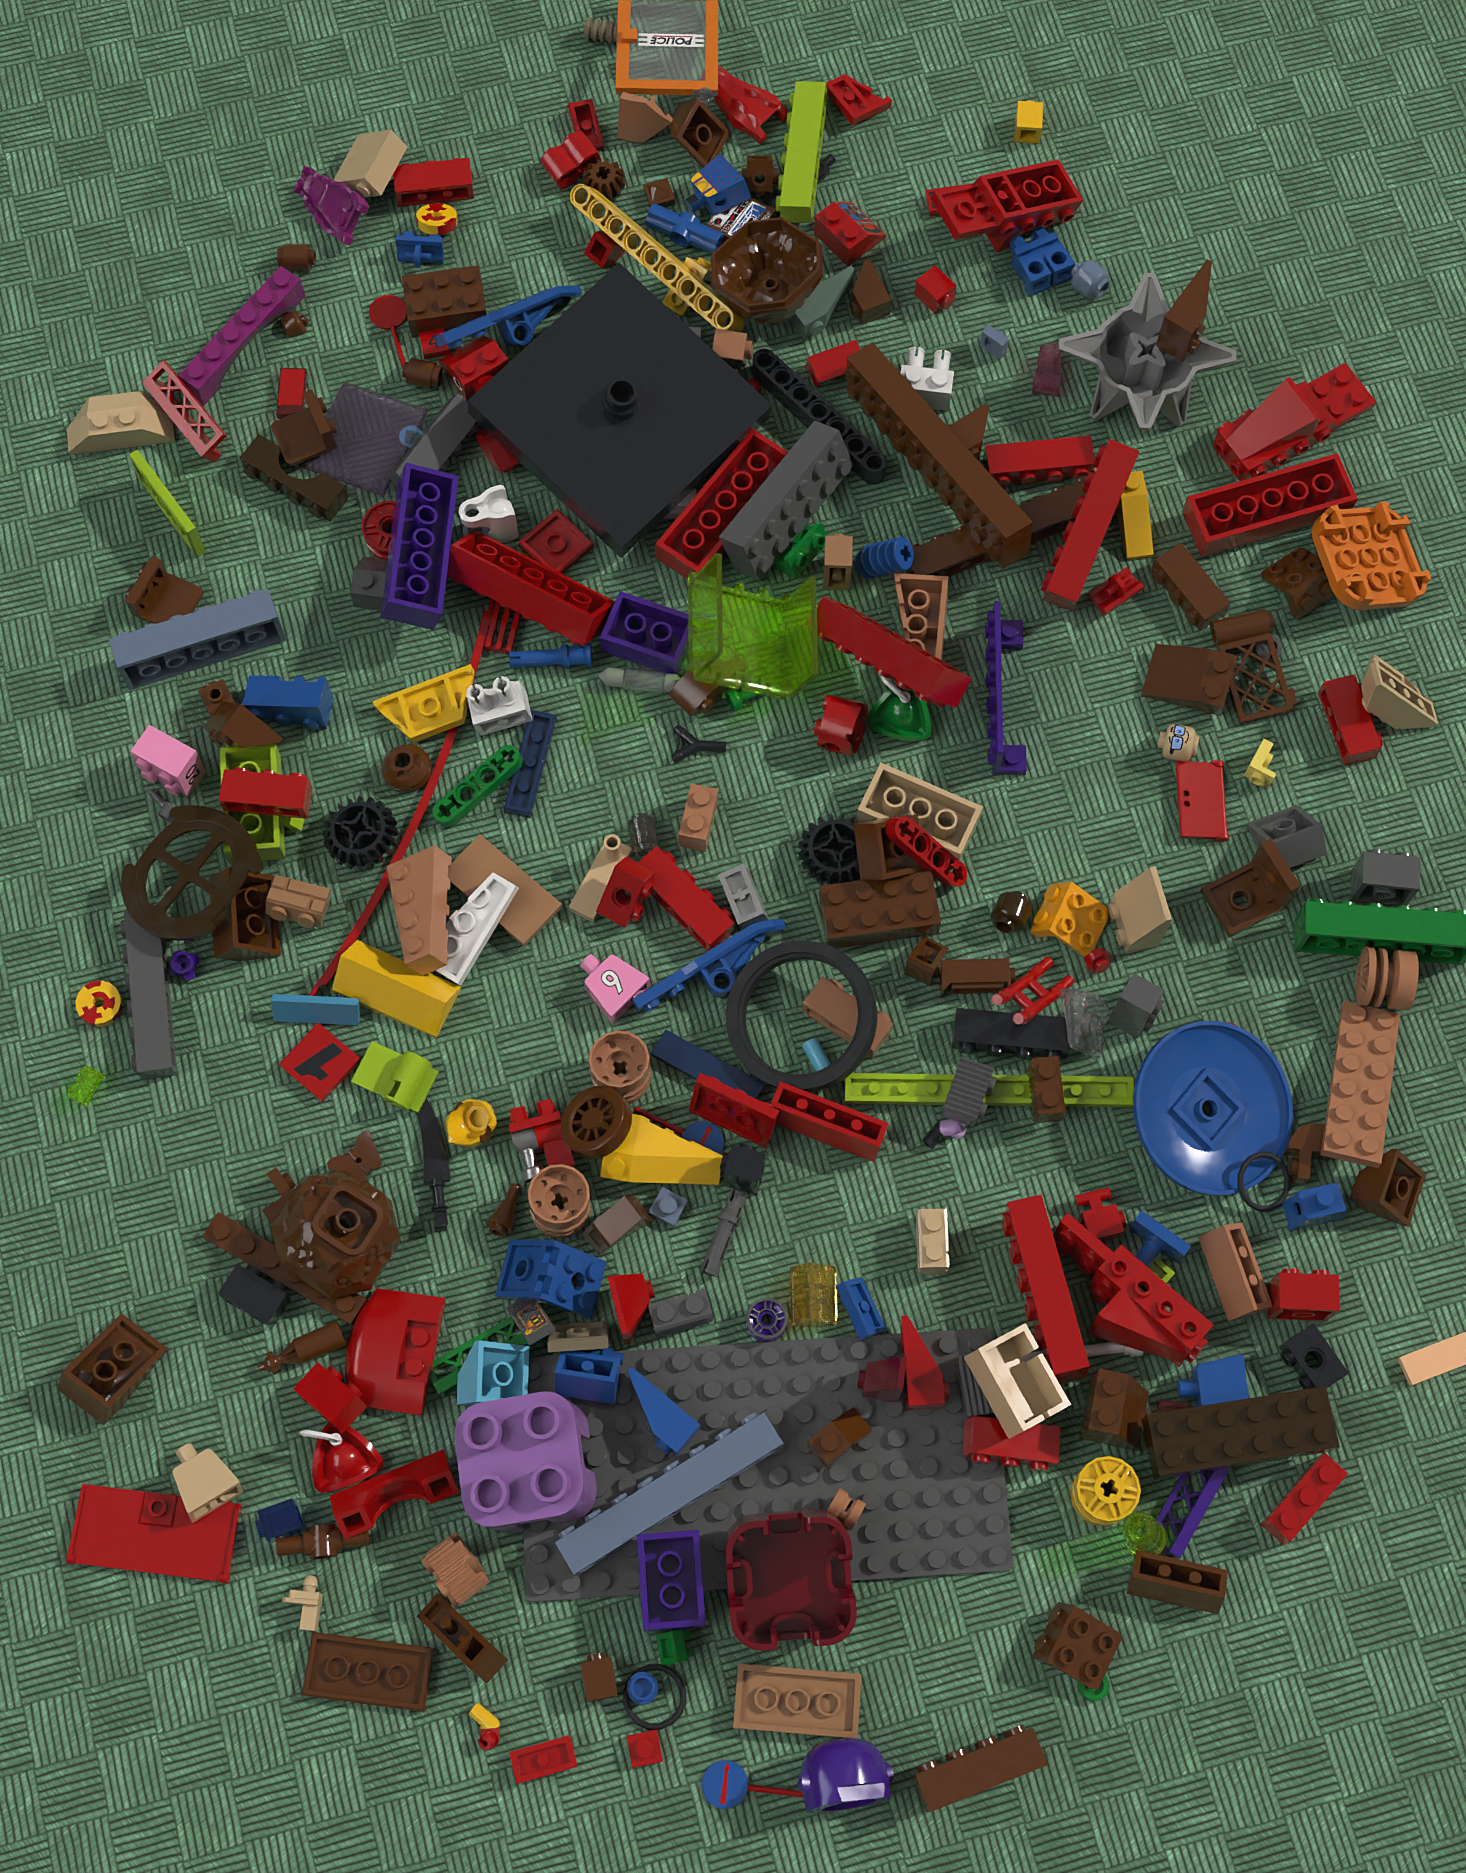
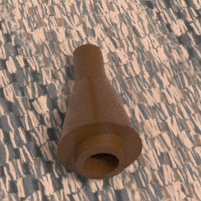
M510 1184L505 1199L501 1201L486 1221V1225L490 1228L489 1231L493 1235L505 1237L506 1235L513 1234L516 1201L521 1191V1186L518 1184Z

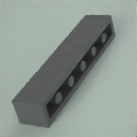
M124 910V920L120 921L122 936L126 937V947L122 948L124 963H128L129 973L125 974L124 979L126 989L130 990L131 1000L127 1001V1012L129 1017L133 1019V1027L129 1028L130 1042L132 1045L135 1044V1055H131L132 1068L143 1080L177 1075L166 939L159 938L145 931L134 921L129 912Z

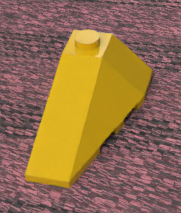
M632 1114V1124L627 1137L615 1151L604 1156L602 1160L600 1175L602 1178L626 1182L719 1185L720 1165L723 1156L694 1141L689 1142L675 1135L674 1131L668 1128L663 1129L649 1122L650 1119L642 1115Z

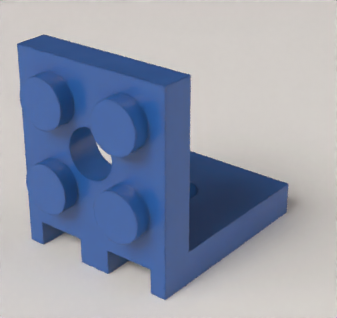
M510 1239L495 1296L506 1300L542 1301L582 1318L592 1319L606 1261L556 1240ZM574 1274L577 1277V1285L575 1288L571 1284V1279Z

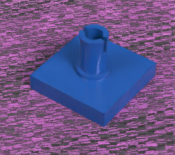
M1143 1211L1139 1213L1129 1230L1145 1240V1243L1135 1257L1148 1268L1160 1252L1175 1263H1178L1191 1247V1245Z

